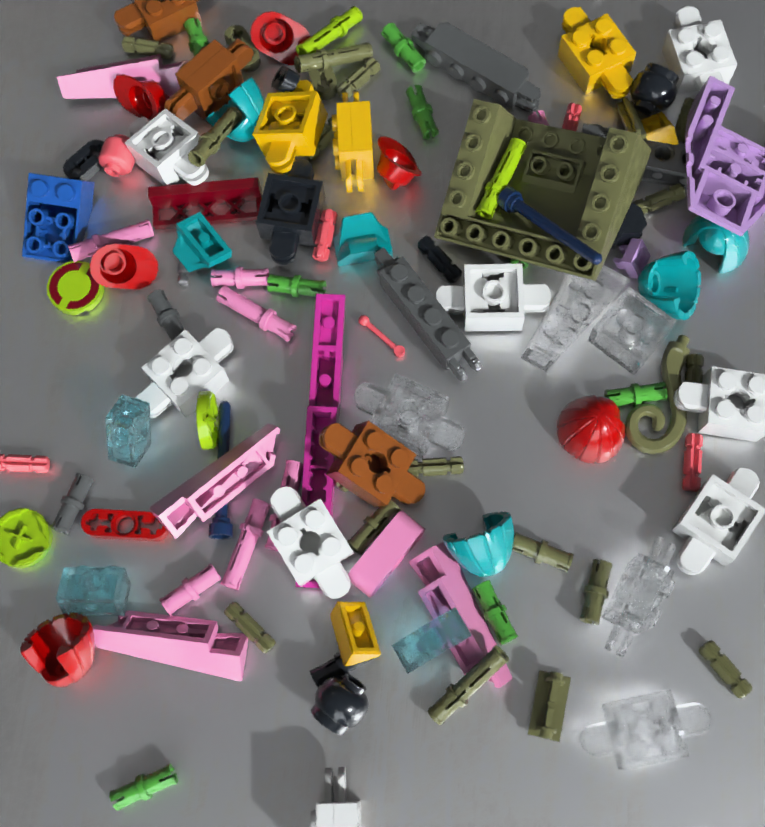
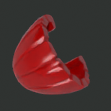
M590 395L575 399L565 406L557 421V435L561 445H564V449L570 455H574L576 459L579 458L580 461L594 464L597 462L599 464L610 460L619 452L624 443L625 424L620 420V410L614 401L605 397Z
M64 613L54 616L52 621L48 619L37 626V630L33 629L28 634V637L24 638L25 642H22L20 652L25 660L42 675L47 683L55 687H67L81 680L91 668L95 656V638L92 625L86 616H83V614L79 615L78 613H70L69 615Z

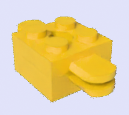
M569 8L563 15L561 27L566 34L561 36L557 56L585 95L604 86L613 99H621L627 96L633 82V78L629 73L636 56L635 50L608 13L591 21L582 8Z
M299 80L293 92L268 93L253 131V136L274 173L283 174L290 171L296 156L315 155L328 113L318 91L314 90L312 83L308 80Z
M354 91V102H349L348 92H342L343 102L336 103L337 114H332L335 169L341 170L342 181L346 180L347 193L353 192L352 180H357L358 192H364L363 179H375L370 101H360L359 91Z

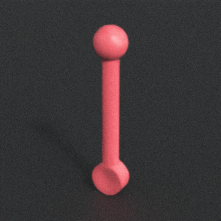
M361 315L359 317V324L367 326L392 348L397 358L404 356L405 348L403 346L393 343L369 322L368 316Z

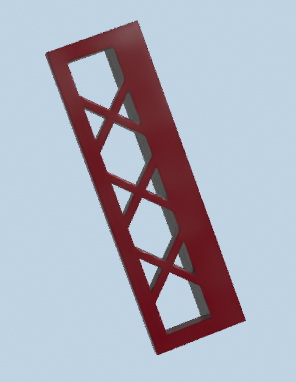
M259 178L202 182L195 186L188 183L148 187V198L153 206V227L155 230L177 228V223L189 217L185 213L191 207L196 206L204 210L202 215L211 225L256 221L262 200ZM256 201L257 212L245 213L240 209L245 202ZM219 204H226L231 208L225 215H217L213 212ZM172 209L176 212L170 220H160V210Z

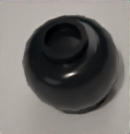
M648 63L645 70L636 75L630 87V96L635 102V108L648 115H654L655 112L667 110L677 95L676 84L679 80L678 75L664 66Z
M345 674L343 677L338 675L331 676L318 687L315 694V704L311 708V713L324 727L338 735H344L348 728H352L361 722L368 711V699L364 694L366 687L349 674Z

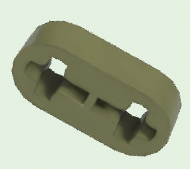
M230 26L224 33L227 47L236 40L233 39L236 36L253 50L252 60L241 70L245 72L255 71L261 63L258 49L243 26Z
M332 66L325 71H307L314 90L318 91L322 100H330L337 94V81ZM322 80L326 81L327 86H329L328 89H324L321 84Z

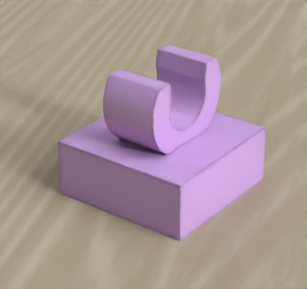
M632 238L629 245H621L619 247L623 258H614L613 261L617 268L625 269L630 278L638 279L651 255L642 239Z

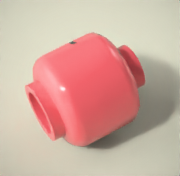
M116 134L105 139L98 156V161L106 174L112 177H119L120 175L131 173L135 159L124 143L129 137Z

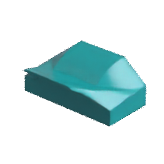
M201 212L176 224L177 240L172 252L188 272L200 268H210L232 257V250Z
M372 212L342 218L339 232L333 238L338 267L375 260L374 253L383 247L393 257L388 228L382 226Z

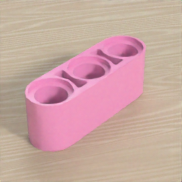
M401 510L349 571L348 576L351 583L371 598L420 540L426 529Z

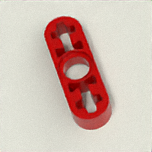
M91 509L81 519L83 531L93 538L158 542L164 540L169 535L168 530L164 526H162V529H157L156 534H153V531L149 528H141V522L145 525H154L155 520H158L152 512ZM98 516V518L101 521L111 523V528L105 525H99L97 526L96 530H94V528L90 526V522L96 521V518ZM126 517L132 518L134 525L131 531L121 533L118 529L119 522Z

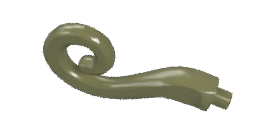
M679 335L676 342L670 341L661 360L662 381L666 384L665 388H667L671 408V422L667 431L657 439L647 438L639 431L638 423L643 416L651 418V425L654 431L658 432L663 429L665 416L662 410L654 404H639L626 417V437L631 445L642 453L659 454L668 451L678 443L685 431L687 411L678 409L673 399L675 391L682 384L681 371L690 354V350L687 348L690 339L684 335Z

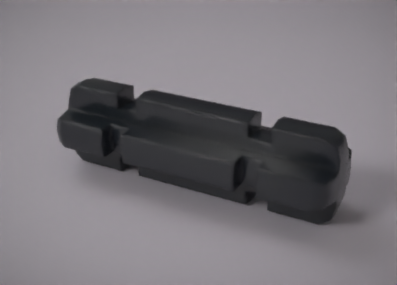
M430 236L423 237L418 242V249L424 255H428L429 261L441 273H445L444 277L450 283L456 282L462 276V270L456 264H452L450 257L438 245H434L435 242Z

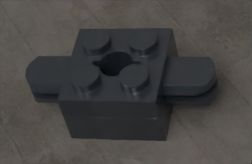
M302 158L294 160L292 168L286 173V176L268 173L256 220L260 238L271 240L269 245L271 258L280 265H287L294 261L298 244L315 247L326 198L323 181L313 180L312 165L309 161Z

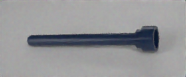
M507 187L501 191L497 204L503 210L509 213L518 212L592 264L598 265L602 262V255L524 203L520 192L512 187Z
M222 401L219 404L217 459L226 454L230 446L231 405L228 401ZM228 503L215 513V518H212V523L209 524V538L217 540L233 538V524L230 523V518H227Z

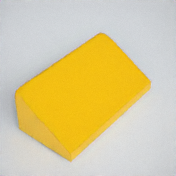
M663 112L641 119L646 131L647 140L673 145L679 144L674 126Z
M337 602L330 614L343 665L351 666L379 657L381 652L366 603Z

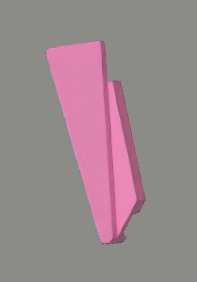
M161 54L82 68L76 70V73L57 76L62 96L65 99L117 98L113 83L116 76L120 74L128 75L138 81L154 80L171 97L180 89L175 73L179 71L183 64L188 63L189 60L163 65Z
M272 424L265 425L156 502L149 510L175 539L182 534L196 517L203 522L206 521L274 466L276 455L273 453L275 438L280 433V429Z
M444 542L419 554L410 560L409 564L426 585V587L417 592L465 675L497 644L459 563L450 554ZM506 663L488 680L493 682L496 688H500L512 680V675Z
M128 610L119 614L118 621L108 626H100L98 624L93 626L95 646L97 648L231 680L242 681L249 638L244 633H217V621Z

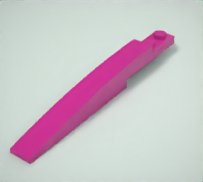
M316 294L301 499L307 507L321 498L332 516L335 486L334 480L327 476L326 473L336 457L320 446L319 434L324 427L333 423H339L346 297L339 294ZM315 578L303 586H299L296 582L295 586L305 588H320Z

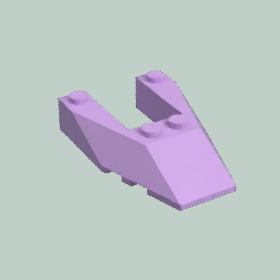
M710 76L696 95L687 116L685 146L688 210L742 236L765 212V144L762 147L721 126L735 88Z

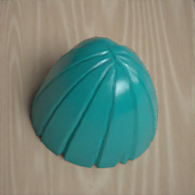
M251 77L229 94L231 99L228 101V105L225 104L205 118L211 126H214L226 112L227 108L233 106L239 109L242 113V120L227 136L237 142H247L254 139L253 131L264 105L262 93L256 81Z
M698 215L688 224L683 234V247L695 244L699 238V243L706 251L716 255H723L718 266L719 273H727L735 268L737 269L748 254L750 244L748 230L742 236H739Z
M681 251L663 256L647 264L641 271L637 281L639 293L650 307L668 317L688 320L696 309L695 304L698 303L697 298L700 295V287L698 286L701 285V271L698 270L700 265L698 259L695 258L696 255L691 251Z
M501 511L499 513L493 512L483 515L482 518L486 527V531L483 534L478 533L470 536L468 539H458L456 533L443 536L444 544L450 554L468 572L481 577H489L500 573L505 568L510 559L514 542V526L509 512Z

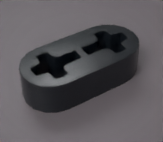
M283 65L275 74L271 87L279 92H293L299 82L300 75Z
M97 139L91 140L72 155L63 166V172L66 177L88 181L103 167L98 161V156L96 154L93 155L95 151L100 153L104 142ZM77 168L78 170H81V172L77 173L73 172V170Z

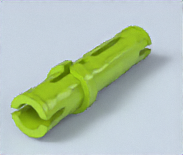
M352 6L342 15L334 16L330 19L328 25L297 45V54L315 53L317 49L326 47L336 38L344 37L350 28L360 23L363 19L361 11L356 6Z
M511 138L490 182H487L484 188V196L475 211L480 217L492 219L498 205V196L503 189L507 188L519 160L527 148L523 140Z

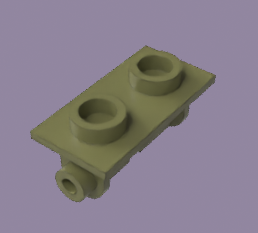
M539 670L528 735L560 742L571 677L563 676V674L551 671L549 673Z

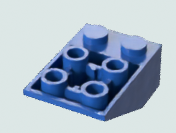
M29 173L22 257L61 263L73 261L68 245L84 240L92 212L95 182Z

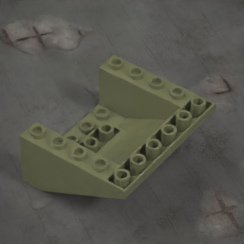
M474 99L434 238L596 281L642 181L651 148L639 133L610 127L607 137L604 138L516 119L500 104ZM511 138L523 140L527 148L521 156L507 187H512L520 192L524 203L602 255V262L600 264H592L518 212L509 213L497 205L490 220L480 217L475 212L484 196V188L487 182H490Z

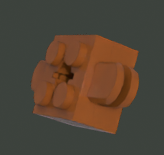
M131 0L132 4L115 11L114 14L115 22L123 35L129 36L146 28L152 39L159 41V43L185 31L184 22L190 18H194V21L197 18L202 23L196 4L201 0Z
M238 38L227 48L215 39L207 46L202 47L195 57L188 63L183 64L179 71L175 73L180 89L166 100L164 108L182 121L195 112L207 122L205 118L225 104L228 105V101L231 99L229 94L244 82L241 69L252 60V48Z
M366 421L356 424L352 431L341 423H333L320 431V446L336 457L326 475L371 506H387L392 496L403 504H415L424 497L425 484L408 471L417 454L372 422Z

